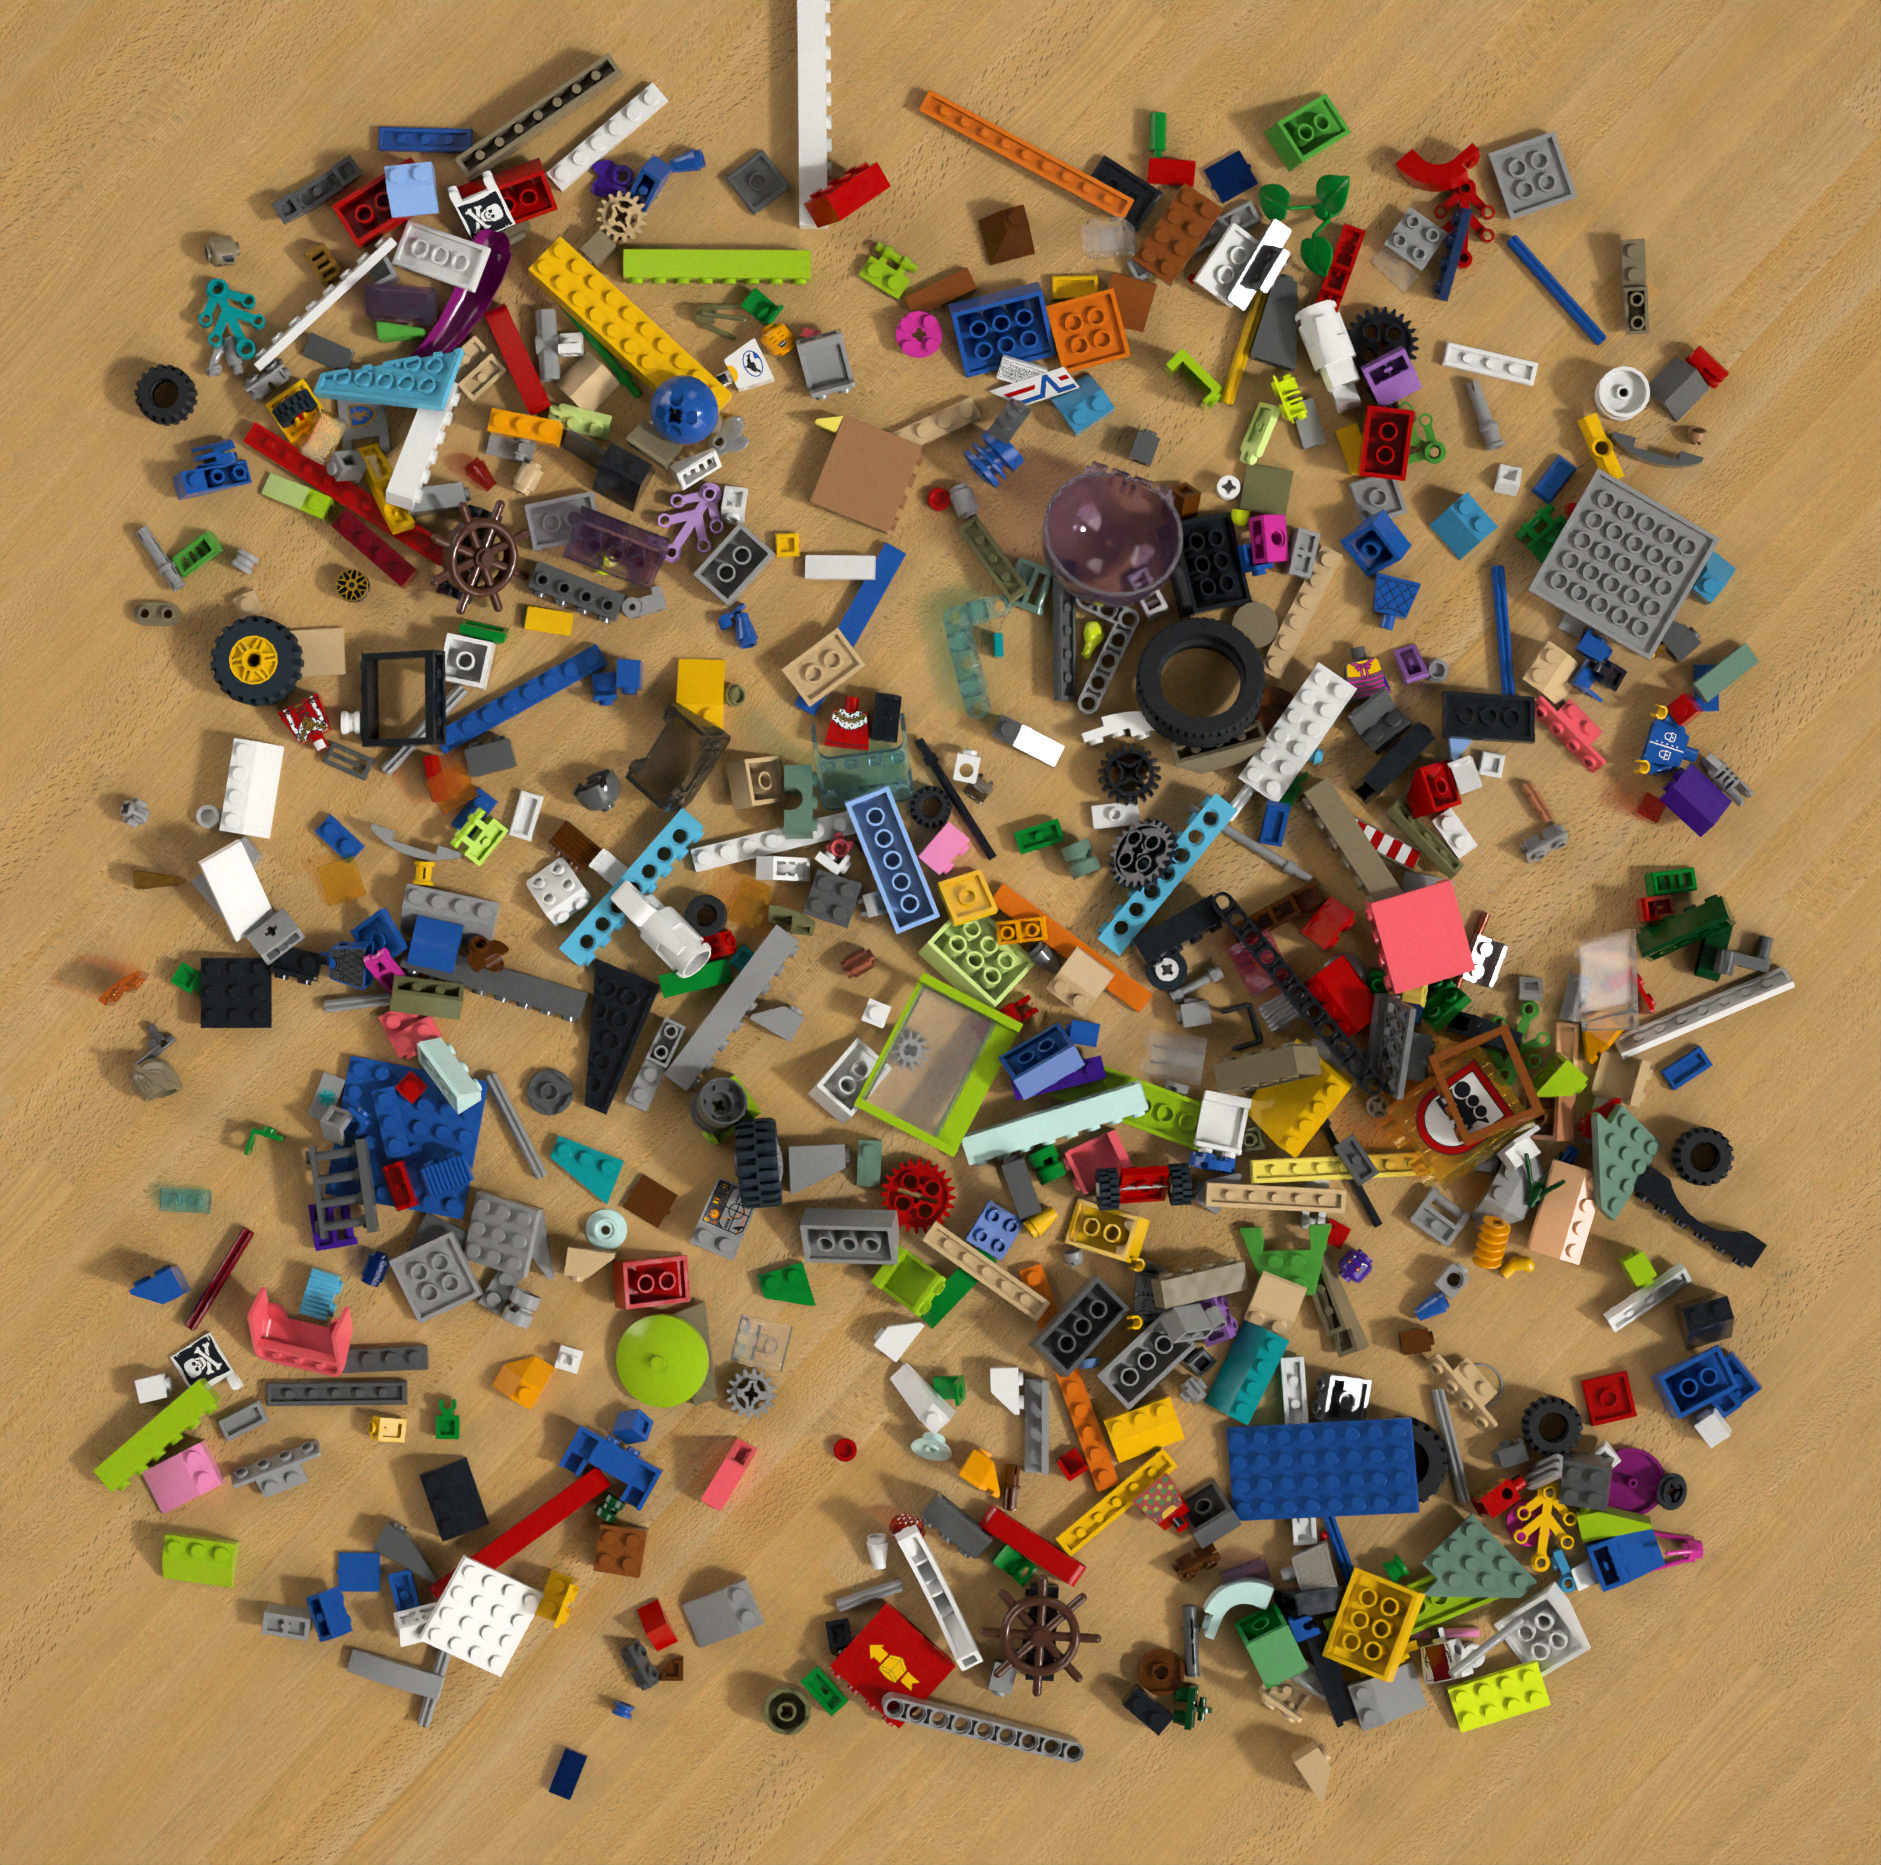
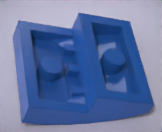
M418 915L407 964L453 973L464 925Z
M1733 1351L1724 1357L1739 1388L1711 1402L1723 1418L1742 1406L1743 1402L1762 1389L1760 1383Z

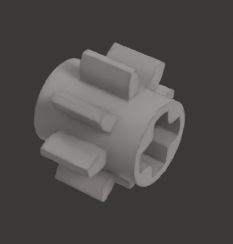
M133 797L132 801L126 800L120 809V815L124 817L122 822L135 828L138 824L143 825L148 820L150 814L149 809L146 808L147 803L136 797Z
M1192 1376L1179 1386L1182 1390L1179 1396L1184 1403L1190 1401L1192 1405H1195L1207 1395L1204 1391L1207 1385L1201 1378L1196 1381Z

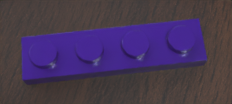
M1101 1055L1083 1059L1084 1066L1058 1080L1057 1083L1041 1090L1036 1095L1105 1079L1106 1074ZM1011 1080L1015 1100L1023 1099Z

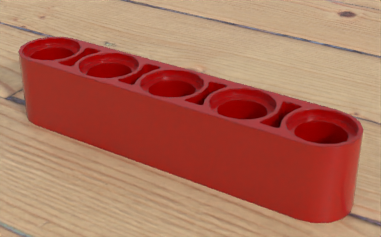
M501 304L484 313L529 414L535 415L550 408L552 405L506 304Z
M992 1504L979 1522L983 1529L1072 1587H1075L1087 1568L1084 1564L1072 1556L1070 1557L1066 1552Z

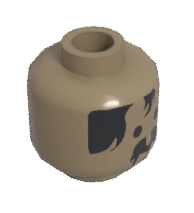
M230 235L211 237L208 244H205L207 262H211L214 267L234 265L236 256H240L239 243L234 242Z

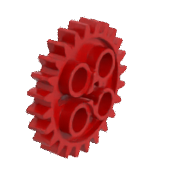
M910 1158L908 1166L900 1162V1170L892 1168L894 1176H885L890 1181L889 1184L882 1183L881 1185L887 1189V1192L880 1193V1196L886 1197V1200L881 1202V1205H888L887 1210H897L899 1228L903 1224L906 1225V1232L911 1227H914V1232L917 1234L919 1228L922 1227L923 1231L927 1233V1226L930 1225L932 1227L935 1221L943 1225L944 1221L941 1217L943 1215L950 1217L946 1210L947 1208H954V1205L949 1203V1200L956 1199V1196L949 1194L950 1191L955 1189V1186H948L952 1178L944 1179L943 1176L946 1170L938 1172V1163L933 1168L930 1167L929 1159L925 1165L922 1164L921 1158H918L917 1164H913ZM907 1175H914L917 1178V1184L912 1188L905 1186L903 1182ZM929 1182H936L939 1185L938 1193L934 1195L929 1194L926 1191V1185ZM902 1188L914 1193L918 1189L922 1190L921 1194L923 1196L937 1199L938 1203L935 1204L923 1199L915 1202L913 1196L900 1193L898 1189ZM900 1197H906L910 1201V1206L906 1210H901L897 1207L896 1202ZM923 1204H928L932 1207V1214L928 1217H923L919 1213V1208Z

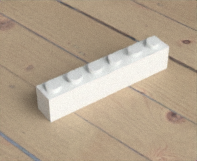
M454 382L444 411L417 410L386 489V503L413 511L416 503H420L423 495L422 485L423 483L427 484L430 478L431 471L429 467L431 464L434 465L437 460L438 444H443L446 435L444 428L446 425L450 426L453 417L451 410L453 406L457 407L461 394L457 392L458 383Z

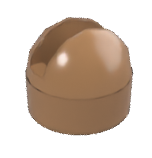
M1689 427L1687 434L1689 443L1695 445L1696 442L1697 445L1704 443L1707 430L1702 427Z

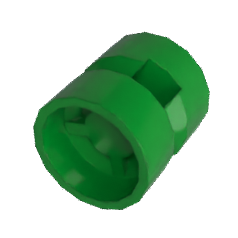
M1054 1143L1027 1156L1032 1168L1037 1169L1036 1176L1041 1186L1068 1173L1063 1161L1057 1159L1059 1153ZM1047 1159L1050 1164L1044 1166L1043 1160Z

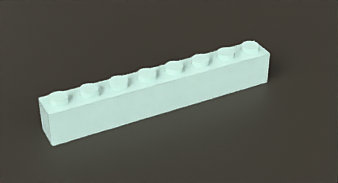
M1137 1080L966 1133L962 1144L969 1165L982 1166L989 1163L988 1159L997 1157L998 1160L1010 1157L1011 1152L1020 1150V1153L1034 1149L1033 1145L1042 1143L1043 1146L1055 1143V1139L1062 1136L1065 1139L1078 1135V1131L1086 1129L1087 1132L1100 1129V1125L1109 1122V1125H1114L1122 1122V1118L1130 1115L1132 1118L1143 1116L1145 1111L1148 1110V1103L1141 1081Z

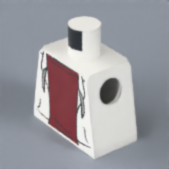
M1443 1627L1429 1630L1432 1643L1421 1647L1425 1685L1463 1678L1474 1673L1472 1666H1469L1457 1677L1452 1678L1448 1671L1467 1656L1459 1638L1446 1640Z

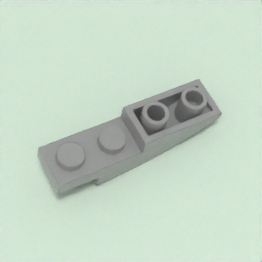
M665 1017L625 1100V1104L644 1113L647 1112L663 1080L664 1073L667 1071L682 1039L686 1026Z

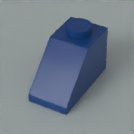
M655 155L641 168L630 190L632 199L639 196L640 198L637 203H645L642 212H647L664 187L673 167Z

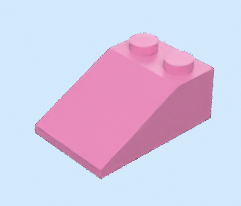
M205 1440L142 1473L162 1514L226 1482Z

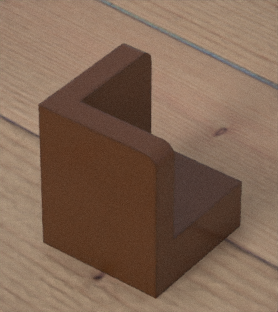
M1187 482L1169 487L1165 512L1177 521L1195 518L1198 514L1201 492Z

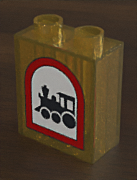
M1480 1046L1469 1049L1441 1069L1468 1134L1526 1110ZM1434 1076L1428 1078L1404 1095L1403 1100H1397L1386 1108V1111L1393 1120L1383 1126V1129L1398 1150L1408 1143L1414 1148L1420 1158L1410 1164V1166L1424 1186L1427 1188L1437 1181L1445 1191L1496 1155L1511 1141L1535 1127L1536 1124L1531 1119L1474 1144L1465 1146L1463 1141L1458 1142L1453 1130L1458 1127L1455 1120L1450 1121L1447 1116L1445 1107L1448 1104L1445 1098L1440 1099L1435 1087L1439 1085L1437 1077Z

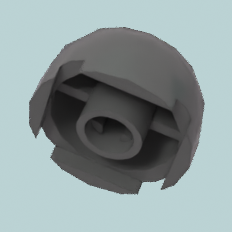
M609 768L588 776V782L583 786L580 782L573 789L572 793L581 806L589 811L602 810V812L609 811L615 806L614 802L618 799L621 791L617 775L613 769L610 771Z

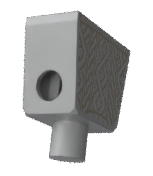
M1327 1540L1320 1541L1292 1554L1293 1566L1280 1569L1283 1582L1297 1579L1300 1590L1338 1586Z

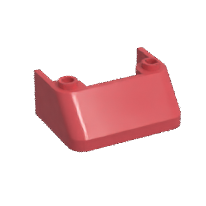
M261 1287L247 1315L256 1356L262 1360L332 1377L340 1376L346 1364L353 1332L350 1308L345 1306L340 1318L333 1319L329 1327L288 1318L287 1312L281 1304L268 1302L266 1288Z

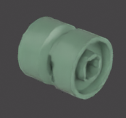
M1088 838L1060 850L1065 862L1070 863L1068 869L1073 880L1101 868L1096 856L1091 855L1093 849Z

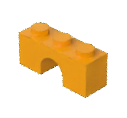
M492 408L487 431L493 436L513 440L521 438L535 442L538 445L560 449L564 425L556 420Z

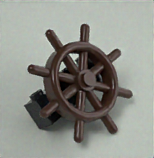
M503 500L496 501L492 512L473 505L467 506L465 502H460L458 509L463 521L451 531L447 538L438 534L431 535L433 543L444 547L442 553L444 571L432 577L430 584L432 586L438 585L436 592L459 601L456 612L459 615L465 613L473 597L489 596L494 610L501 612L503 606L498 592L510 582L513 576L522 580H528L530 577L527 571L517 568V543L528 538L531 534L530 530L523 529L512 535L511 531L501 523L503 518L501 514L505 506ZM497 534V536L500 539V542L492 546L495 536ZM503 551V561L494 558V555ZM489 567H493L499 570V572L494 578L492 577ZM482 574L485 584L477 586Z
M1045 1574L1039 1576L1038 1583H1030V1589H1025V1598L1017 1602L1005 1589H999L998 1596L1010 1608L1003 1618L1001 1628H981L979 1630L981 1637L1000 1638L1002 1650L1007 1658L994 1670L993 1675L996 1678H1000L1014 1666L1021 1673H1025V1680H1033L1032 1693L1035 1697H1039L1042 1694V1681H1054V1674L1062 1669L1075 1682H1081L1082 1675L1071 1663L1078 1651L1080 1642L1099 1643L1101 1641L1099 1634L1080 1633L1077 1618L1073 1613L1087 1600L1086 1594L1080 1593L1066 1605L1058 1599V1584H1048V1577ZM1018 1617L1023 1626H1026L1028 1630L1011 1629L1014 1619ZM1066 1619L1070 1632H1056L1057 1626ZM1010 1639H1023L1022 1646L1014 1651ZM1056 1641L1069 1642L1064 1654L1056 1647Z

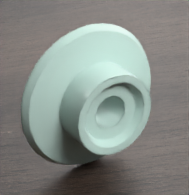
M600 1209L594 1212L587 1220L585 1232L588 1241L595 1248L613 1250L624 1242L627 1235V1224L619 1212L613 1209ZM606 1225L610 1228L609 1234L602 1232L603 1226Z
M926 1432L922 1438L914 1440L911 1444V1449L915 1454L928 1460L943 1461L952 1456L950 1447L945 1444V1437L938 1433L934 1435L932 1432Z

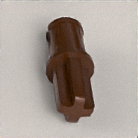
M1006 1463L1005 1484H1002V1487H1004V1510L1015 1511L1017 1507L1018 1489H1021V1486H1019L1021 1465Z

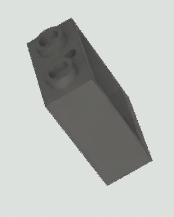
M1017 1154L1004 1158L1005 1163L1001 1164L1019 1218L1023 1219L1042 1212L1023 1157L1018 1158Z

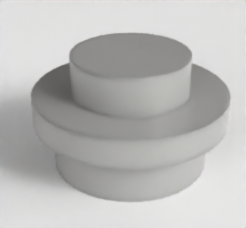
M1441 659L1431 660L1426 666L1429 672V677L1427 678L1432 682H1442L1449 674L1447 663Z

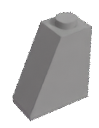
M463 482L422 487L423 495L420 503H416L413 511L408 510V513L416 518L458 510L460 502H465L468 506V501H471L470 489L465 487Z
M845 1144L789 1146L791 1194H796L846 1168V1163L850 1162V1148L845 1149Z

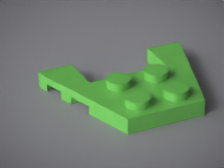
M1331 1223L1309 1225L1310 1249L1265 1250L1263 1226L1240 1228L1259 1278L1263 1271L1306 1287L1305 1295L1315 1294L1329 1233L1332 1228Z

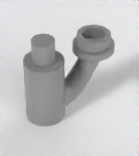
M235 337L223 338L222 345L213 351L209 367L204 369L208 377L222 374V366L218 365V362L224 352L228 367H232L234 375L243 374L241 365L244 364V359L240 358L237 354L236 346L238 343Z

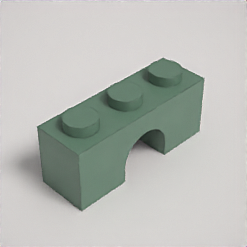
M784 765L785 795H797L803 800L798 808L784 810L785 839H813V831H818V819L813 817V809H818V797L813 795V787L818 786L817 772H813L812 765Z

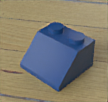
M1384 509L1365 519L1340 541L1367 577L1400 561L1411 547L1409 541Z

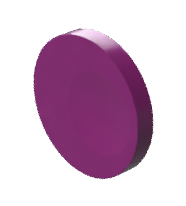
M1629 1447L1616 1450L1615 1452L1621 1459V1462L1612 1470L1610 1496L1607 1506L1638 1514L1648 1513L1658 1505V1498L1654 1496L1658 1489L1655 1485L1660 1483V1477L1665 1476L1661 1464L1653 1455L1639 1448Z

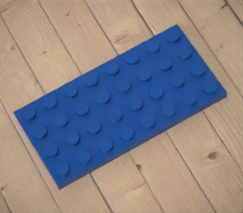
M1412 1417L1234 1426L1226 1428L1233 1510L1240 1521L1420 1512Z

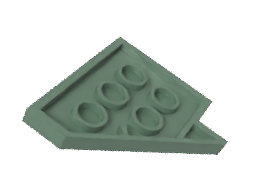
M1620 1104L1614 1106L1607 1119L1597 1112H1592L1591 1114L1595 1207L1608 1220L1615 1221L1662 1146Z
M1472 1513L1421 1561L1436 1578L1423 1592L1426 1594V1597L1521 1598L1537 1583L1533 1576Z

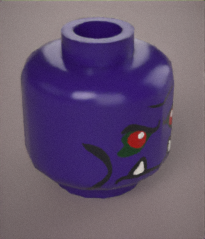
M1360 1248L1358 1250L1350 1249L1338 1261V1266L1341 1269L1339 1274L1348 1283L1351 1280L1355 1283H1360L1372 1271L1371 1263L1373 1261Z

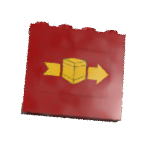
M887 1600L880 1606V1611L834 1661L831 1660L829 1662L832 1668L830 1671L837 1679L841 1680L843 1678L849 1683L847 1687L855 1695L861 1694L867 1699L865 1704L873 1711L878 1709L884 1715L882 1719L889 1726L893 1727L895 1725L897 1728H900L905 1722L887 1717L881 1705L883 1696L889 1692H896L926 1700L956 1667L955 1662ZM891 1701L888 1703L887 1708L890 1710L896 1709L899 1702ZM919 1707L911 1708L910 1714L912 1715Z

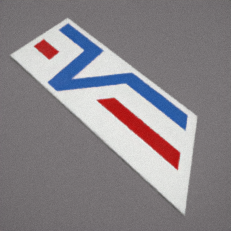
M1061 367L990 390L989 392L1008 401L1013 398L1029 405L1080 387L1066 369Z

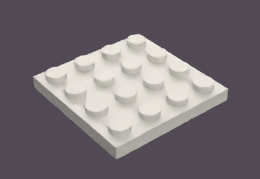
M463 1555L418 1638L427 1644L501 1677L531 1623L544 1594L528 1584Z

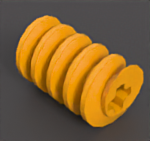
M1486 1215L1483 1217L1485 1224H1482L1480 1227L1483 1232L1479 1233L1478 1238L1480 1240L1476 1242L1478 1248L1474 1249L1476 1256L1472 1257V1261L1478 1267L1495 1269L1502 1264L1511 1226L1499 1217Z

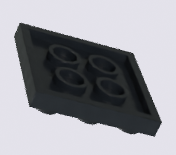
M201 958V1028H272V972H270L272 963L267 965L263 958Z

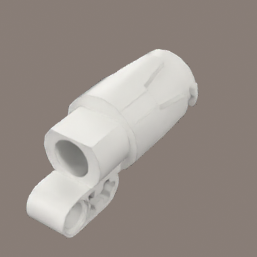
M1325 300L1299 311L1295 315V321H1299L1301 324L1298 329L1315 372L1321 373L1336 410L1341 414L1361 406L1360 397L1354 384L1360 380V376L1353 361V358L1357 355L1341 314L1335 311L1337 304L1334 300Z
M627 880L611 895L610 899L641 931V939L672 970L675 971L677 969L678 972L676 974L679 977H690L706 964L711 955V946L708 943H702L704 939L673 907H665L654 895L644 896Z

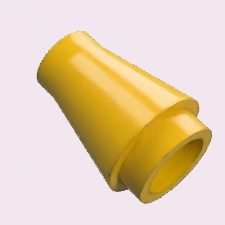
M1049 1206L1047 1209L1042 1210V1212L1027 1217L1023 1226L1032 1238L1040 1237L1053 1221L1058 1218V1215Z

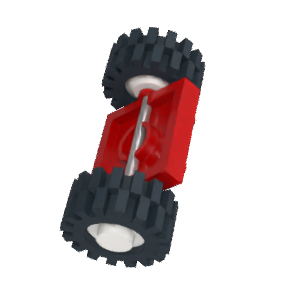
M1188 1163L1121 1168L1120 1180L1118 1179L1116 1167L1098 1168L1095 1171V1193L1099 1211L1118 1210L1120 1204L1165 1201L1166 1190H1168L1171 1206L1190 1205L1192 1201V1182Z

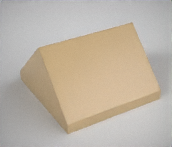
M587 351L555 385L579 408L595 411L617 389L620 383L600 361Z

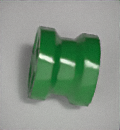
M1398 1554L1394 1555L1393 1559L1389 1562L1384 1561L1382 1563L1389 1577L1394 1582H1397L1398 1578L1402 1575L1407 1576L1410 1574Z

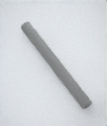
M1517 1616L1448 1671L1449 1675L1452 1678L1457 1677L1523 1625V1619Z

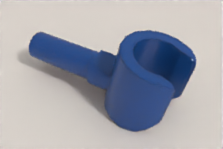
M743 602L733 611L719 618L718 624L721 630L733 626L731 618L746 607Z

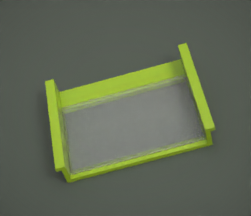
M923 972L854 1106L954 1158L1002 1065L998 1057L1009 1051L1023 1024Z

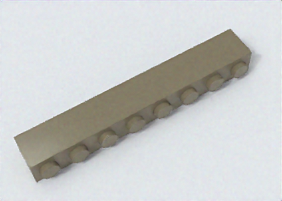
M607 53L454 158L469 182L474 181L483 172L490 170L624 78L622 71L610 54Z

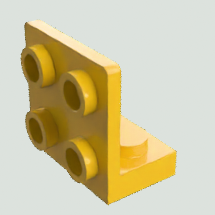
M552 1569L543 1591L544 1596L537 1607L535 1615L554 1621V1628L556 1629L561 1624L565 1625L572 1610L568 1605L570 1602H574L580 1586L576 1585L578 1579Z

